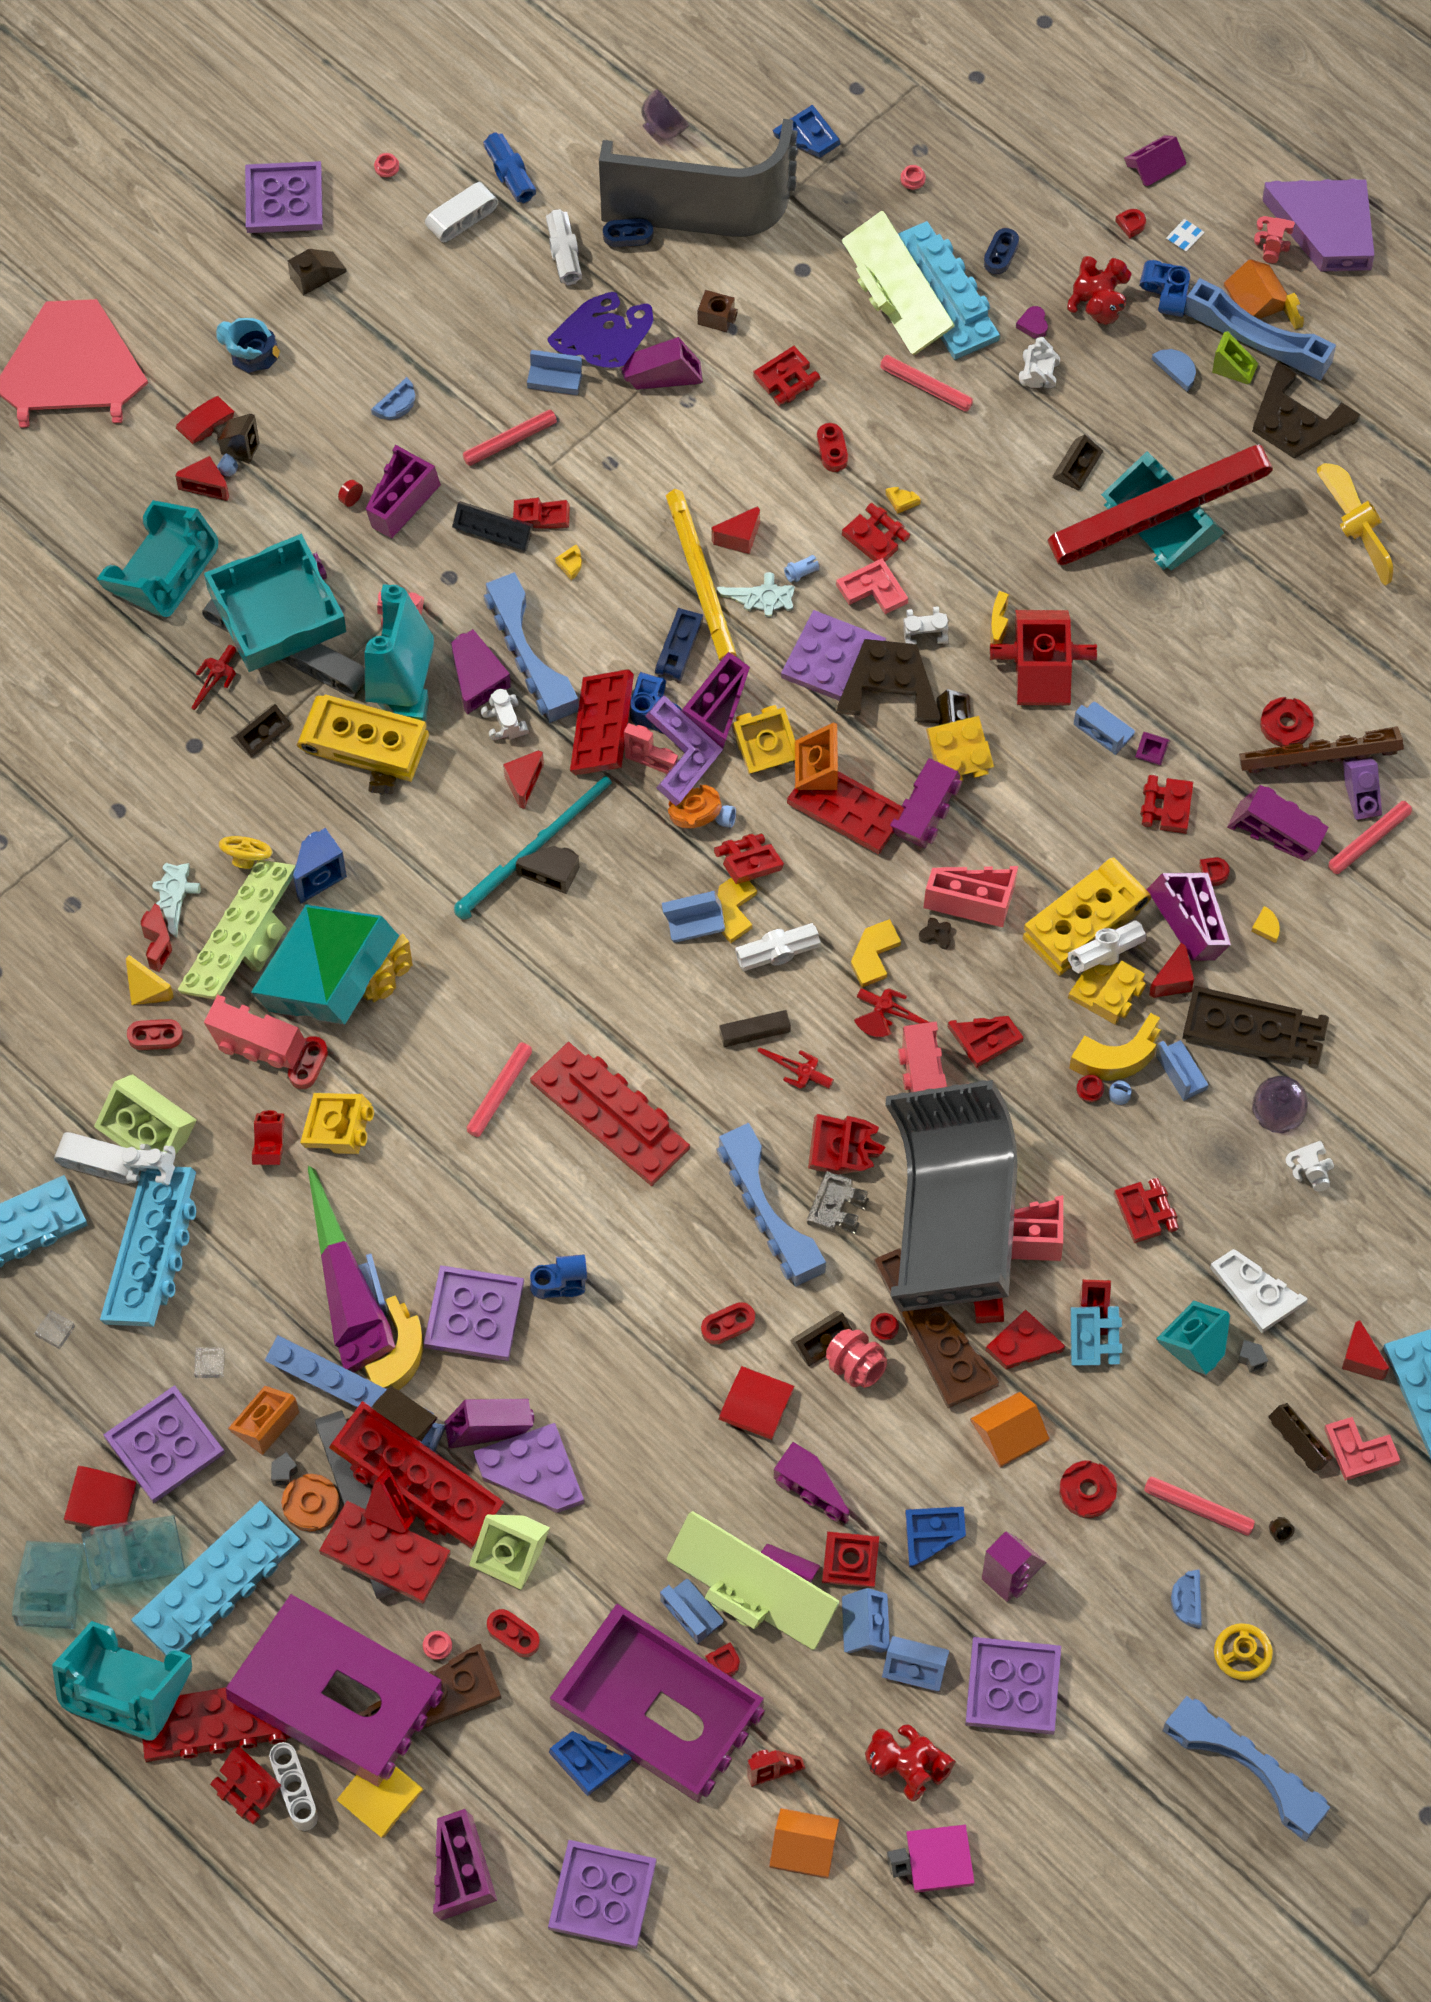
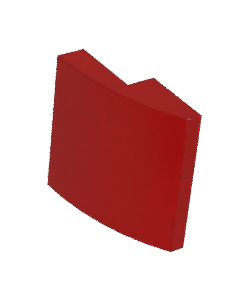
M741 1366L718 1420L772 1440L782 1421L783 1413L791 1399L795 1386Z
M78 1465L64 1522L93 1528L96 1533L123 1537L137 1482L120 1475Z

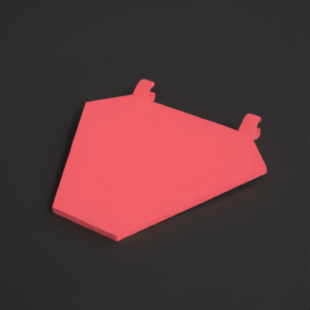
M97 299L46 301L0 375V396L17 409V420L19 421L20 428L30 426L29 410L111 406L112 422L122 423V405L148 384V380Z

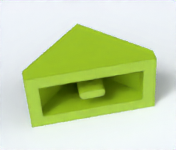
M1227 331L1224 332L1215 352L1212 373L1244 384H1250L1259 363Z

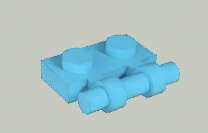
M1108 1306V1318H1100L1099 1307H1070L1071 1365H1100V1354L1108 1353V1364H1120L1122 1343H1119V1327H1122V1318L1119 1317V1306ZM1100 1328H1108V1343L1100 1344Z

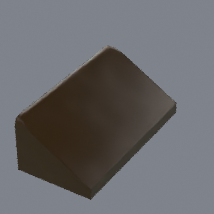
M1085 434L1076 438L1052 477L1067 486L1080 490L1104 450Z
M947 689L937 697V707L940 713L939 725L971 718L969 694Z
M273 704L235 733L231 739L251 758L292 724L278 706Z
M836 1311L790 1341L807 1366H811L826 1356L830 1342L838 1333L847 1329L852 1330L843 1312Z
M392 1385L371 1407L421 1442L438 1418Z

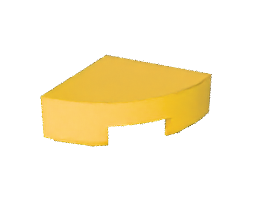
M1292 293L1286 296L1284 312L1296 330L1303 327L1304 317L1298 313L1297 305H1300V301L1297 295Z
M899 487L886 489L885 494L897 514L921 504L920 497L913 491L909 492L899 489Z
M574 545L555 558V563L571 581L578 575L582 566L581 552L577 545Z
M1264 906L1251 932L1276 943L1280 931L1279 922L1275 914Z

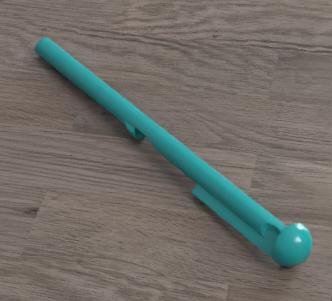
M604 776L546 829L541 830L537 834L538 837L504 867L500 864L468 894L455 903V915L462 920L471 918L472 914L470 911L516 870L518 858L537 852L612 784L611 780Z

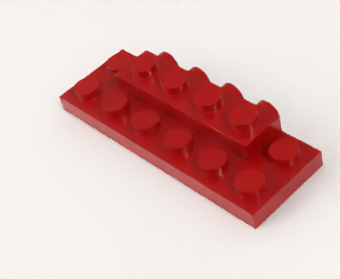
M568 1041L530 1078V1083L652 1187L690 1150V1144L669 1127V1117L661 1108L657 1107L655 1110L647 1104L649 1102L647 1097L639 1090L635 1093L627 1087V1080L621 1074H611L607 1070V1063L601 1057L596 1056L593 1058L589 1054L585 1056Z
M363 1401L329 1446L332 1451L352 1464L350 1470L354 1472V1478L362 1484H368L369 1482L374 1486L381 1473L389 1468L409 1505V1509L414 1517L417 1516L425 1522L424 1526L427 1531L434 1535L441 1533L443 1536L448 1532L470 1549L478 1540L485 1517L487 1515H495L504 1503L499 1497Z
M225 1687L179 1695L163 1730L154 1740L142 1739L144 1759L146 1762L175 1757L192 1759L197 1757L198 1753L204 1752L222 1754L227 1752L228 1748L238 1746L242 1749H251L256 1747L258 1743L269 1742V1744L286 1742L287 1738L292 1737L227 1700Z

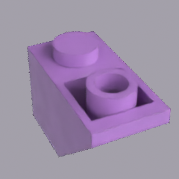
M1355 757L1344 759L1345 786L1354 818L1357 820L1382 815L1378 764L1371 757L1366 759H1355Z

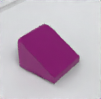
M1144 731L1135 757L1161 765L1170 739Z

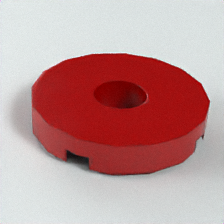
M1279 697L1270 701L1264 707L1260 719L1261 731L1267 740L1280 747L1291 744H1303L1311 736L1314 727V716L1309 706L1301 700ZM1282 718H1290L1294 721V725L1284 726L1280 720Z
M1088 1460L1074 1463L1065 1470L1060 1480L1059 1495L1063 1505L1071 1513L1079 1517L1094 1518L1101 1516L1111 1509L1116 1499L1117 1483L1114 1474L1101 1463L1097 1464ZM1084 1483H1091L1096 1487V1492L1093 1495H1085L1081 1492L1080 1486Z

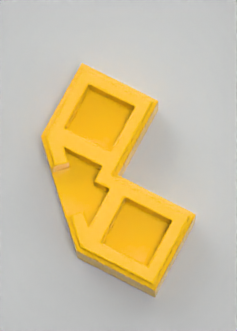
M730 878L722 883L718 889V898L721 901L725 930L721 933L730 944L752 929L751 922L738 908L757 895V889L750 881L735 884L733 879Z
M890 919L865 928L852 957L851 967L862 988L887 978V972L878 954L901 946V940Z

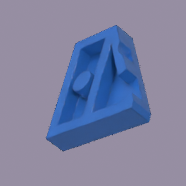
M814 105L809 106L790 118L793 120V130L798 131L797 148L820 158L841 145L839 138ZM782 124L772 130L775 138L779 140Z
M964 1506L905 1510L909 1567L916 1566L966 1536Z
M574 1731L566 1735L549 1750L550 1755L587 1796L629 1765L632 1760L628 1754L620 1755L606 1749L607 1745L597 1741H590L586 1736Z

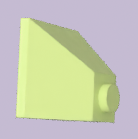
M487 1515L469 1566L518 1589H522L542 1552L550 1527L522 1515Z

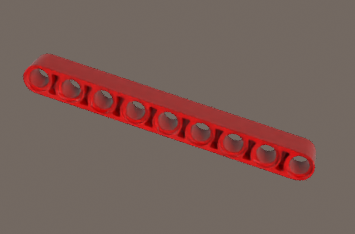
M1254 445L1052 534L1047 542L1058 565H1066L1268 476L1273 471V467L1261 445Z

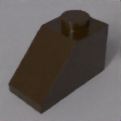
M307 249L287 260L290 279L303 296L347 272L333 251Z
M247 414L229 419L225 428L220 429L217 443H219L222 455L227 453L236 460L250 464L260 444L255 415Z
M556 846L518 858L516 861L517 876L567 894L580 868L579 855L569 848L564 847L561 849Z

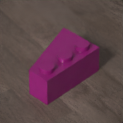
M1005 1531L986 1550L982 1580L1008 1602L1013 1596L1017 1599L1025 1592L1028 1587L1026 1583L1047 1562L1021 1539Z
M462 1809L437 1818L435 1854L437 1863L436 1875L434 1877L435 1904H433V1914L442 1921L496 1902L497 1897L473 1816L466 1809Z

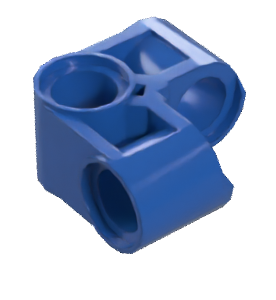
M1157 260L1146 261L1143 266L1139 286L1146 291L1161 295L1158 308L1160 313L1178 317L1184 316L1190 282L1189 270L1183 266L1166 264Z
M640 672L630 702V719L635 725H641L663 733L645 716L663 696L667 682L665 679ZM673 703L677 708H679L682 711V709L677 704ZM638 708H646L647 710H645V711H639V710H637V709H638Z
M585 1254L556 1257V1264L538 1265L533 1268L530 1274L531 1293L539 1299L576 1297L584 1294L585 1281L587 1280ZM544 1278L549 1283L547 1285H539L536 1281Z

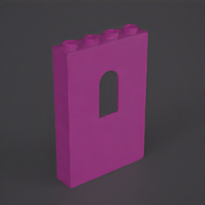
M292 1594L287 1598L226 1687L227 1700L377 1787H379L383 1779L388 1780L396 1767L394 1762L399 1755L404 1756L412 1743L410 1738L415 1730L417 1732L422 1730L428 1718L426 1716L427 1712L431 1707L436 1708L443 1696L441 1679ZM339 1671L377 1693L382 1704L380 1710L375 1715L363 1717L321 1693L335 1672Z
M617 1603L550 1697L552 1708L622 1754H628L634 1762L697 1803L702 1796L706 1798L709 1796L716 1784L713 1781L719 1771L724 1773L732 1761L730 1755L735 1748H742L749 1736L746 1733L752 1723L757 1725L765 1713L763 1697ZM660 1692L701 1718L704 1729L699 1738L693 1741L682 1740L645 1716V1713Z

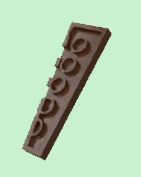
M1398 726L1366 731L1365 736L1362 738L1351 737L1349 734L1339 736V739L1333 743L1320 739L1309 743V747H1304L1302 744H1291L1240 753L1239 759L1242 771L1247 770L1248 773H1258L1263 771V768L1268 767L1282 770L1289 768L1291 764L1301 763V766H1312L1317 764V761L1322 760L1336 763L1343 761L1345 757L1355 756V759H1366L1371 757V754L1376 753L1390 756L1397 754L1399 750H1404L1400 730Z
M900 1248L874 1259V1265L890 1296L891 1287L898 1286ZM896 1306L947 1408L999 1387V1381L981 1356L977 1355L969 1344L967 1337L963 1332H960L952 1321V1317L942 1306L900 1312Z
M481 1643L449 1660L446 1665L429 1672L441 1679L443 1696L437 1707H431L427 1712L426 1716L428 1718L422 1729L502 1699ZM381 1700L357 1714L363 1717L375 1715L381 1708Z

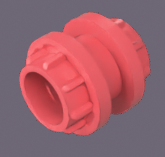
M847 1329L841 1331L832 1339L826 1351V1359L829 1360L830 1370L837 1375L844 1374L845 1381L852 1387L862 1386L866 1388L872 1386L880 1379L887 1366L884 1348L877 1342L869 1343L868 1335L862 1330L852 1331Z

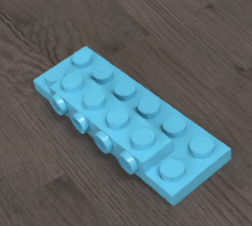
M928 221L898 233L955 325L954 328L940 337L953 359L956 360L999 341L1000 334L988 317V310H990L989 302L984 295L981 297L978 295L975 279L972 276L968 278L964 273L966 269L960 257L955 259L952 254L953 246L950 240H943L940 234L936 235Z
M175 1167L169 1185L156 1183V1176H161L159 1169L147 1168L146 1171H141L100 1321L105 1325L154 1327L159 1306L167 1305L168 1298L174 1296L175 1284L173 1279L175 1272L180 1271L182 1268L181 1250L189 1242L187 1228L189 1221L194 1220L196 1217L195 1202L189 1198L196 1171L192 1167Z
M65 1175L0 1203V1268L14 1258H24L32 1250L41 1246H50L57 1239L88 1226Z
M1431 1329L1386 1343L1383 1349L1431 1459Z
M259 1501L136 1614L131 1621L165 1656L172 1650L184 1652L199 1637L201 1639L206 1637L212 1631L213 1624L221 1617L226 1618L234 1610L235 1604L242 1597H249L256 1589V1584L263 1577H270L277 1570V1564L301 1543L300 1539L267 1506Z

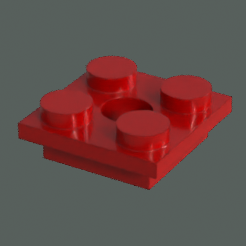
M827 1531L822 1583L875 1588L879 1536ZM852 1552L858 1555L859 1561L855 1564H847L843 1560V1556L846 1553Z

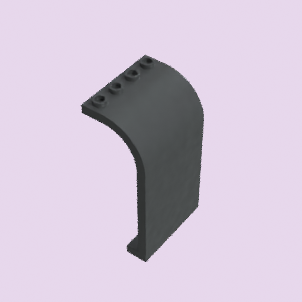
M783 119L780 140L775 152L764 162L749 168H728L613 154V141L603 140L599 157L601 221L646 219L656 228L731 237L752 236L768 230L781 219L788 206L790 191L795 192L796 143L798 131L793 130V120Z
M982 1080L975 1083L956 1084L949 1087L886 1096L885 1106L899 1128L907 1160V1191L898 1286L891 1287L892 1300L899 1311L903 1312L1009 1297L1018 1168L1017 1148L1012 1120L1007 1105L993 1080Z

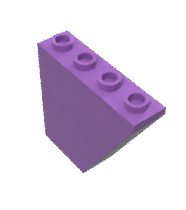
M1326 179L1322 181L1265 182L1263 202L1275 217L1295 222L1293 233L1290 235L1320 272L1372 269L1374 246L1366 180Z

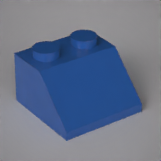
M326 828L309 834L302 841L293 874L297 898L300 904L347 877L343 852Z

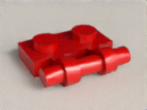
M795 345L753 371L754 379L768 394L776 389L780 392V394L774 397V401L778 406L785 402L790 403L796 398L797 394L804 390H810L814 387V383L821 380L817 371L809 375L805 372L810 368V362ZM796 377L798 382L790 387L787 382Z
M870 503L865 511L871 517L867 520L859 514L842 529V536L872 561L875 562L882 558L884 561H887L898 551V544L894 540L898 537L903 542H906L911 534L904 529L905 526L902 523L891 519L885 509L882 507L878 508L873 503ZM880 523L889 530L885 534L877 528Z
M1149 775L1147 783L1143 788L1145 801L1140 811L1142 826L1151 827L1153 820H1160V830L1187 834L1193 781L1167 778L1166 786L1160 787L1158 785V776ZM1156 798L1164 799L1163 808L1155 806Z
M762 833L744 835L742 839L737 841H724L722 845L714 848L716 857L726 856L723 865L735 884L782 871L784 866L783 861L772 844L761 846V844L765 843V837Z
M1158 1178L1151 1179L1148 1182L1151 1188L1148 1191L1144 1190L1141 1182L1114 1190L1115 1199L1134 1243L1161 1235L1159 1224H1166L1169 1232L1179 1229L1176 1222L1177 1214L1170 1207L1167 1200V1190L1164 1186H1161ZM1150 1202H1156L1160 1212L1154 1213Z
M240 1746L231 1751L220 1769V1772L227 1778V1781L224 1782L217 1776L210 1784L217 1791V1796L222 1801L227 1800L237 1809L236 1813L242 1819L246 1818L252 1824H255L261 1817L254 1810V1807L257 1805L261 1810L267 1808L281 1787V1784ZM236 1788L247 1796L245 1800L235 1792Z

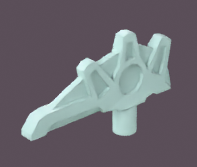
M768 572L764 574V584L753 588L717 587V592L721 597L731 598L744 604V609L747 611H751L753 608L764 610L765 617L769 618L772 617L774 610L782 607L787 611L793 609L791 598L795 586H777L774 584V573Z
M168 863L164 864L162 869L166 874L161 881L153 882L152 885L154 891L160 892V901L157 902V905L164 911L169 933L176 938L181 907L186 894H200L201 891L200 883L187 882L190 870L189 863L178 866Z

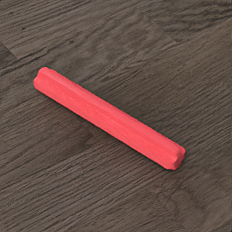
M889 355L883 357L880 363L881 369L963 411H968L972 406V397Z
M547 410L463 452L464 461L468 466H471L555 424L557 420L554 412Z
M1406 801L1398 803L1331 859L1328 865L1329 869L1334 874H1340L1407 818L1412 811L1411 805Z
M523 1042L517 1045L467 1125V1132L470 1135L479 1137L532 1054L531 1046Z
M1149 1477L1146 1482L1144 1491L1148 1494L1244 1535H1250L1253 1530L1255 1521L1249 1517L1155 1477Z

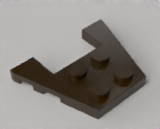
M1277 362L1254 422L1253 433L1295 459L1321 444L1325 438L1337 435L1342 432L1344 427L1350 424L1354 425L1360 420L1361 414L1342 402L1325 420L1284 394L1296 380L1297 373Z
M864 639L837 705L836 713L859 716L861 713L862 691L915 696L914 721L938 724L940 713L917 644Z

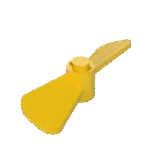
M1328 463L1317 467L1319 477L1346 513L1341 517L1343 522L1339 524L1347 538L1350 536L1354 539L1361 537L1380 581L1386 586L1392 582L1393 563L1389 553L1372 530V528L1382 523L1381 518L1369 500L1363 504L1360 503L1352 479L1345 469Z

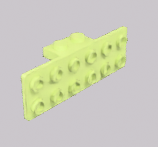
M880 211L842 239L843 244L858 266L856 268L860 276L857 279L858 283L865 292L869 290L872 295L869 300L877 311L881 309L888 315L912 355H916L954 328L953 321L883 211Z
M265 860L257 861L229 908L225 911L219 924L211 933L204 948L198 954L189 972L185 975L178 988L181 994L215 1000L217 994L221 995L242 960L252 971H261L287 929L272 911L292 881L295 865Z
M693 1511L688 1514L667 1556V1560L711 1587L704 1599L711 1602L712 1606L717 1610L729 1613L741 1625L753 1629L765 1620L812 1650L818 1646L839 1604L838 1599Z

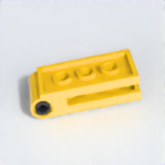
M325 694L324 696L318 695L315 697L298 739L297 747L308 754L412 782L429 738V732L425 730V721Z
M1112 857L1105 861L1098 870L1095 869L1024 925L1026 932L1023 934V940L1058 976H1061L1072 967L1068 961L1069 952L1094 941L1096 932L1101 929L1109 928L1116 930L1125 926L1139 915L1141 910L1150 902L1151 894L1116 858Z

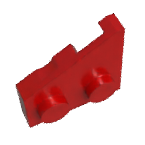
M999 1016L993 1019L974 1018L973 1022L957 1023V1020L948 1022L949 1030L976 1068L1023 1042L1022 1034L1009 1016Z

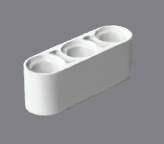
M477 182L433 210L427 216L425 225L441 242H447L492 213L498 205V199L483 183Z
M66 1132L63 1134L54 1157V1161L57 1164L119 1183H130L127 1180L128 1170L122 1164V1153L127 1148L74 1133Z
M278 1743L271 1749L269 1757L276 1779L281 1784L280 1790L291 1821L298 1830H310L317 1824L318 1813L294 1747L289 1743ZM284 1754L292 1757L290 1762L285 1765L276 1762L278 1757ZM293 1781L301 1783L300 1789L295 1792L286 1790L287 1785ZM301 1809L311 1810L310 1816L306 1819H298L296 1817L297 1812Z

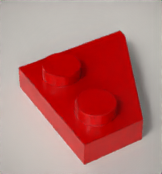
M1025 1309L986 1346L985 1351L1007 1370L1019 1366L1023 1362L1030 1363L1039 1360L1041 1356L1054 1352L1056 1354L1062 1353L1065 1350V1345Z
M761 1750L754 1753L751 1759H748L747 1776L751 1787L804 1770L805 1765L800 1756L778 1750L771 1752Z

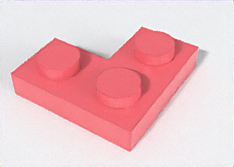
M883 558L836 580V586L848 605L873 595L884 614H887L908 604L907 595Z
M628 723L624 731L625 758L668 774L677 763L678 755L670 749L653 746V732H650L646 727Z
M1353 1417L1325 1425L1324 1430L1345 1481L1400 1463L1399 1455L1390 1434L1362 1442Z

